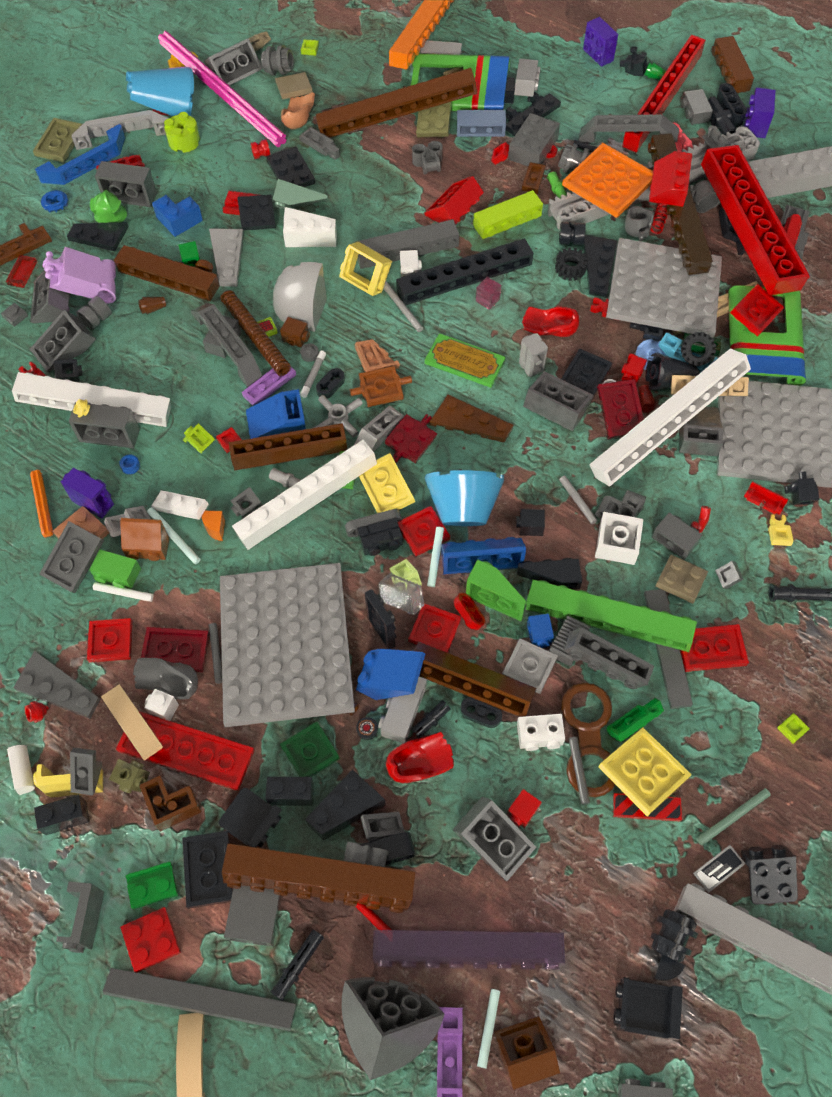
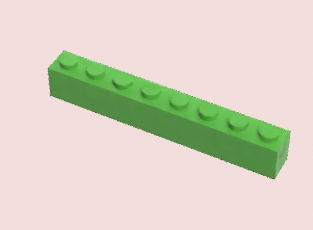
M533 580L526 601V610L549 614V616L566 620L569 615L594 628L686 652L690 651L697 621L689 617L674 616L666 611H654L646 606H635L626 601L611 600L603 595H591L583 590L576 591L564 585H552L544 580Z

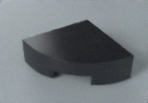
M662 955L653 979L659 981L671 980L681 974L685 965Z

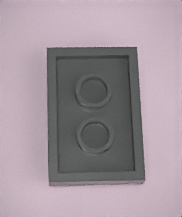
M68 521L39 575L72 593H76L104 539Z

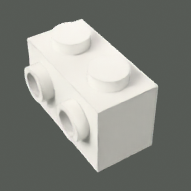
M562 714L518 717L517 730L520 749L525 748L526 751H534L539 749V747L557 749L564 744L565 734Z

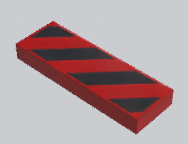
M614 793L613 817L681 822V798L668 797L649 816H646L626 794Z

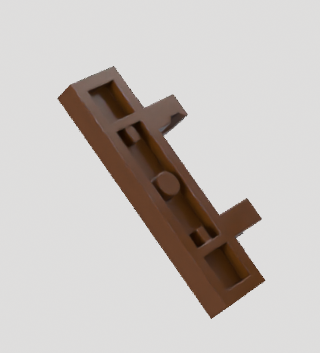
M25 223L18 225L23 235L0 245V266L52 242L43 225L29 230Z

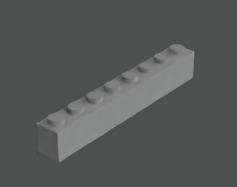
M692 883L683 887L674 909L675 912L694 920L697 926L832 995L831 952L824 953L816 949L817 946L807 940L800 941L794 938L792 932L782 928L779 930L771 926L770 921L762 917L755 918L749 915V911L740 906L734 907L726 903L727 900L715 894L712 896L704 892L705 889L700 885Z

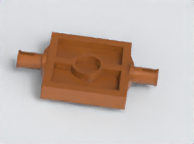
M394 366L359 373L360 387L350 389L351 397L362 394L366 400L367 407L403 400L402 385L412 383L411 375L400 378Z

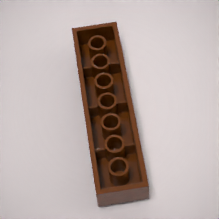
M228 843L222 868L223 882L227 883V887L240 889L241 885L250 886V890L255 892H264L265 888L274 889L273 893L281 896L293 893L297 894V897L301 899H311V896L319 897L320 901L327 903L339 900L343 901V904L347 906H357V903L366 904V907L369 909L379 910L380 907L390 908V912L403 913V910H408L412 902L415 872Z

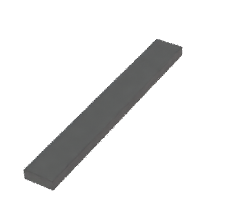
M114 968L110 969L102 991L104 995L291 1031L296 1010V1004Z

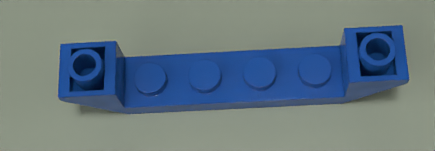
M118 124L106 131L109 141L58 168H55L50 161L35 168L40 182L65 185L93 170L96 166L100 165L101 161L107 162L119 156L125 141L122 126Z

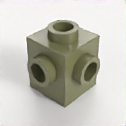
M118 759L109 780L119 784L118 789L131 794L132 790L141 793L139 785L148 781L150 772L143 769L144 764L132 759L131 762Z

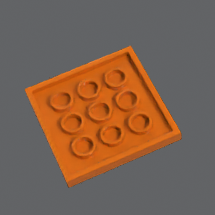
M602 143L563 180L562 186L618 218L651 185L653 171Z

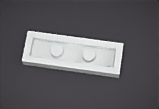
M160 491L152 504L156 511L197 520L201 518L208 506V502L205 499Z

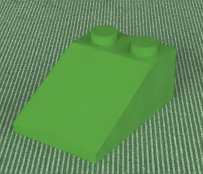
M477 560L467 579L466 594L473 601L522 621L526 600L496 567L487 561Z

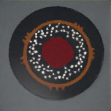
M370 717L360 719L356 725L357 734L363 740L373 739L378 733L376 721Z

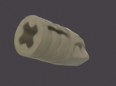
M267 31L255 34L249 38L255 52L263 48L271 40Z

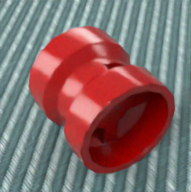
M267 139L262 140L259 144L256 142L250 143L254 160L259 159L261 155L265 157L270 155Z

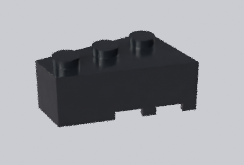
M352 769L305 820L307 825L320 838L325 840L361 819L362 815L370 814L377 809L385 807L386 803L385 799Z

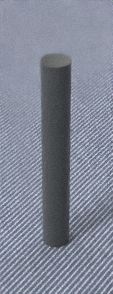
M216 623L209 624L214 678L215 683L220 684L222 683V664L218 629Z
M577 737L569 738V744L581 804H589L590 799Z

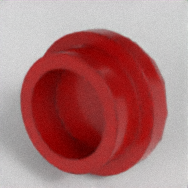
M37 701L30 702L29 705L25 706L27 720L29 722L34 721L35 723L42 721L49 707Z

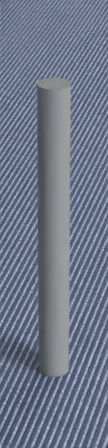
M386 281L383 289L417 332H421L423 326Z

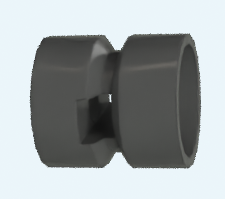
M98 296L91 299L87 307L83 306L76 311L79 319L90 330L96 328L100 324V320L104 321L112 314L108 305Z

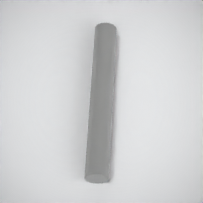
M565 475L559 479L561 484L591 525L595 524L598 521L567 477Z

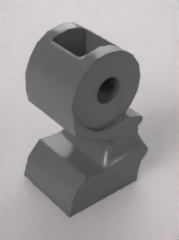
M347 842L344 861L386 867V857L389 851Z

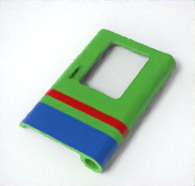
M419 53L414 58L411 85L418 84L421 67L472 69L478 94L452 101L451 111L504 110L510 56Z
M738 285L731 287L728 291L730 349L746 354L751 368L746 375L787 377L788 385H803L806 382L800 291L771 295L782 297L784 301L786 333L762 332L757 337L730 313L755 286Z

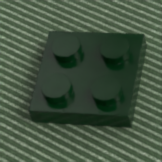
M318 722L313 723L280 744L299 777H312L340 759Z

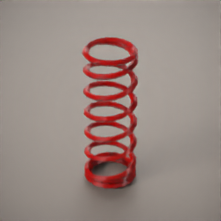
M658 203L652 226L656 229H661V231L655 232L651 226V232L655 234L661 233L666 223L665 220L668 214L658 212L660 210L667 213V207H663L667 206L665 204Z

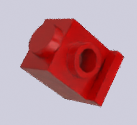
M630 353L627 363L624 364L621 371L624 374L622 381L635 379L637 385L644 372L647 360Z

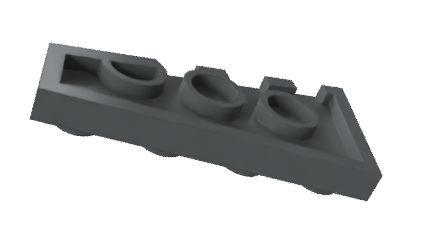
M36 651L33 652L13 687L16 691L91 719L100 702L96 695Z

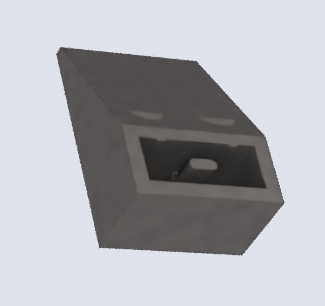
M705 407L679 429V453L718 456L723 445V427L719 410L716 407Z

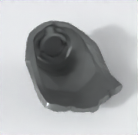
M139 658L134 665L133 675L136 676L134 678L136 689H157L174 696L175 699H189L197 691L199 681L197 673L187 664L172 663L159 658Z

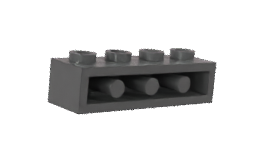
M582 627L570 632L563 650L572 659L582 660L591 669L601 670L606 673L607 677L622 681L630 689H637L648 685L654 665Z

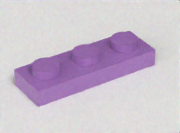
M291 367L286 375L278 376L271 369L245 389L242 395L254 406L264 401L295 377L296 371Z

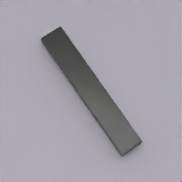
M658 589L644 592L648 608L658 612L666 611L671 614L666 591ZM655 643L670 709L691 707L693 703L680 650Z

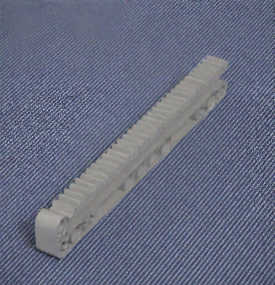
M738 127L734 134L727 132L726 136L721 135L731 143V146L739 145L747 162L755 158L760 141L750 129ZM705 141L704 144L693 145V148L688 147L687 151L682 149V152L693 153L689 184L707 177L701 163L707 149L711 148ZM648 162V165L642 164L653 171L654 165L651 162ZM651 185L630 206L648 200ZM567 192L566 196L562 194L561 198L555 197V201L549 199L547 211L548 216H553L557 221L556 226L559 230L561 222H571L572 225L575 222L586 224L610 214L574 192L572 194Z

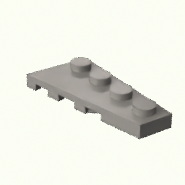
M209 229L220 286L237 287L244 237L243 229Z

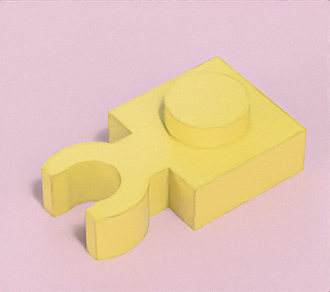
M774 514L770 517L768 531L771 545L791 546L793 543L790 525H784L786 522L785 515L781 516L780 521L775 519Z

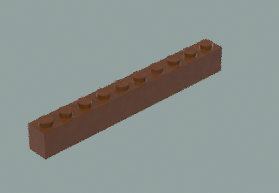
M468 68L315 115L320 133L331 138L478 93L472 69Z

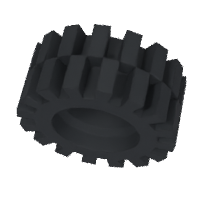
M569 247L568 251L565 248L557 255L556 273H558L559 277L563 275L564 280L569 278L568 281H572V278L575 281L578 277L581 279L586 272L588 257H586L585 253L582 254V250L577 251V248L571 250V247ZM567 262H573V263H575V264H577V265H576V266H569V265H567L566 263H567Z
M705 332L690 334L682 343V358H684L686 363L694 366H703L709 363L716 353L714 339L709 334H705ZM696 342L703 343L706 348L705 353L700 357L694 356L691 352V347Z

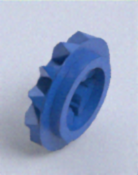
M54 190L42 197L41 205L49 213L52 211L57 213L58 210H63V207L68 206L67 202L69 200L64 192Z

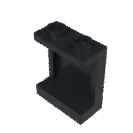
M623 977L620 983L617 982L615 991L616 998H619L618 1008L614 1009L613 1023L617 1024V1030L673 1041L680 1040L683 987L674 985L669 987L629 980V978Z

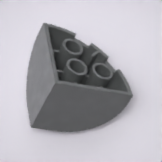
M361 977L346 980L344 983L342 1016L351 1049L368 1078L373 1080L400 1069L423 1052L439 1031L445 1014L430 998L423 993L419 996L408 990L409 986L390 979L389 983L375 981V977Z

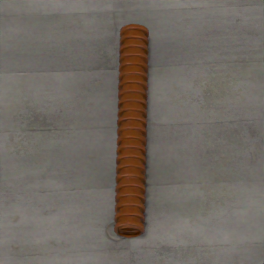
M232 290L222 293L221 302L226 306L234 319L238 320L241 328L278 376L286 375L290 371L291 365L253 318L248 309Z

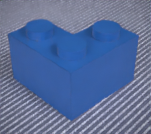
M167 195L152 202L156 218L174 237L203 221L199 205L190 196L177 204Z

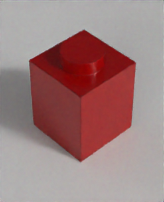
M523 789L508 809L507 816L518 828L521 826L525 829L540 808L542 802Z

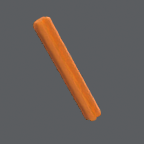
M40 470L31 471L30 476L41 534L45 538L51 537L54 533L52 532L53 528L42 473Z

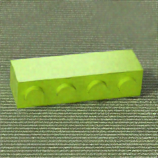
M532 190L474 213L473 226L481 238L485 239L542 216L543 203Z

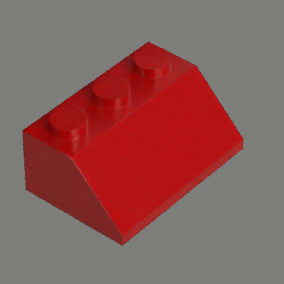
M674 151L655 161L649 202L684 206L688 192L693 153Z
M474 176L454 182L424 214L438 223L454 220L456 225L461 220L460 217L470 211V207L479 202V197L484 192Z

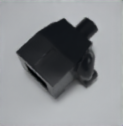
M632 46L630 48L632 55H628L626 60H621L620 67H625V72L633 76H644L648 66L647 53L637 54L638 48Z
M806 471L799 472V479L792 482L791 485L784 487L785 494H793V505H811L820 500L817 484L814 478H807Z

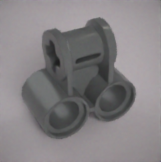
M432 141L428 144V147L423 144H415L412 147V163L417 167H422L424 175L427 172L441 171L442 143Z

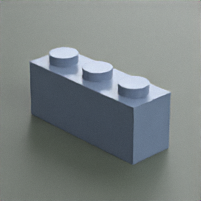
M457 110V137H505V110Z

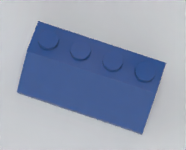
M515 537L441 544L443 575L469 573L472 571L477 560L487 561L498 570L517 569L518 563L524 562L526 546L522 538Z

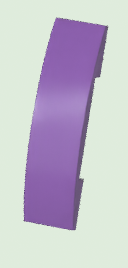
M439 1007L445 1015L438 1031L437 1097H462L463 1008Z

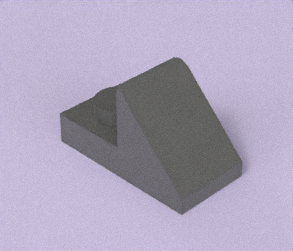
M73 748L70 751L71 793L94 795L102 768V762L96 761V750Z
M399 812L361 816L366 839L369 842L405 832Z

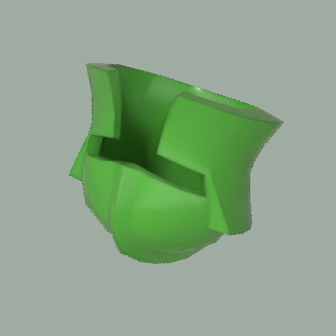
M108 190L98 193L90 200L91 211L94 213V218L98 223L122 222L127 217V210L121 204V200Z

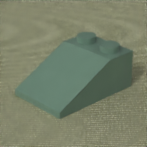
M278 179L272 203H275V207L285 209V207L290 208L325 202L328 195Z

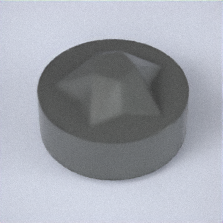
M311 343L303 345L300 349L301 358L307 362L315 361L319 354L317 346Z

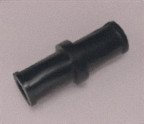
M441 700L430 712H425L423 714L424 717L411 728L413 734L421 728L416 734L417 738H422L433 726L436 727L438 721L451 710L448 705L443 710H440L446 704L445 701Z

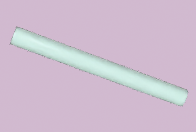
M153 507L149 508L147 513L153 520H161L168 536L194 564H198L201 559Z

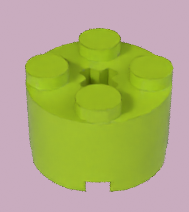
M180 112L178 115L164 121L168 144L172 150L178 152L177 150H182L185 153L193 151L198 147L200 135L197 122L188 113Z

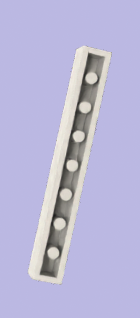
M18 372L12 389L16 402L72 411L78 399H86L91 404H106L113 407L124 406L130 408L136 422L167 427L171 410L170 398L164 396L148 395L143 392L136 393L125 389L119 390L89 383L72 382L68 379L61 380L50 376H37L31 373Z
M364 440L358 442L234 524L232 527L247 550H249L375 466L377 462L374 452Z

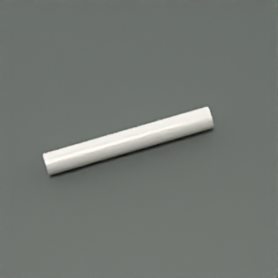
M97 582L93 584V590L150 602H152L154 597L151 593L123 589Z

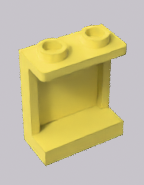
M43 764L37 765V772H34L33 775L34 784L48 797L78 795V793H71L70 774L54 775ZM102 769L100 771L95 793L103 792Z

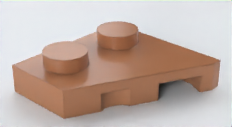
M373 339L355 342V349L365 372L391 366L399 369L400 363L397 360L393 361L388 356L389 353L380 348L379 344Z

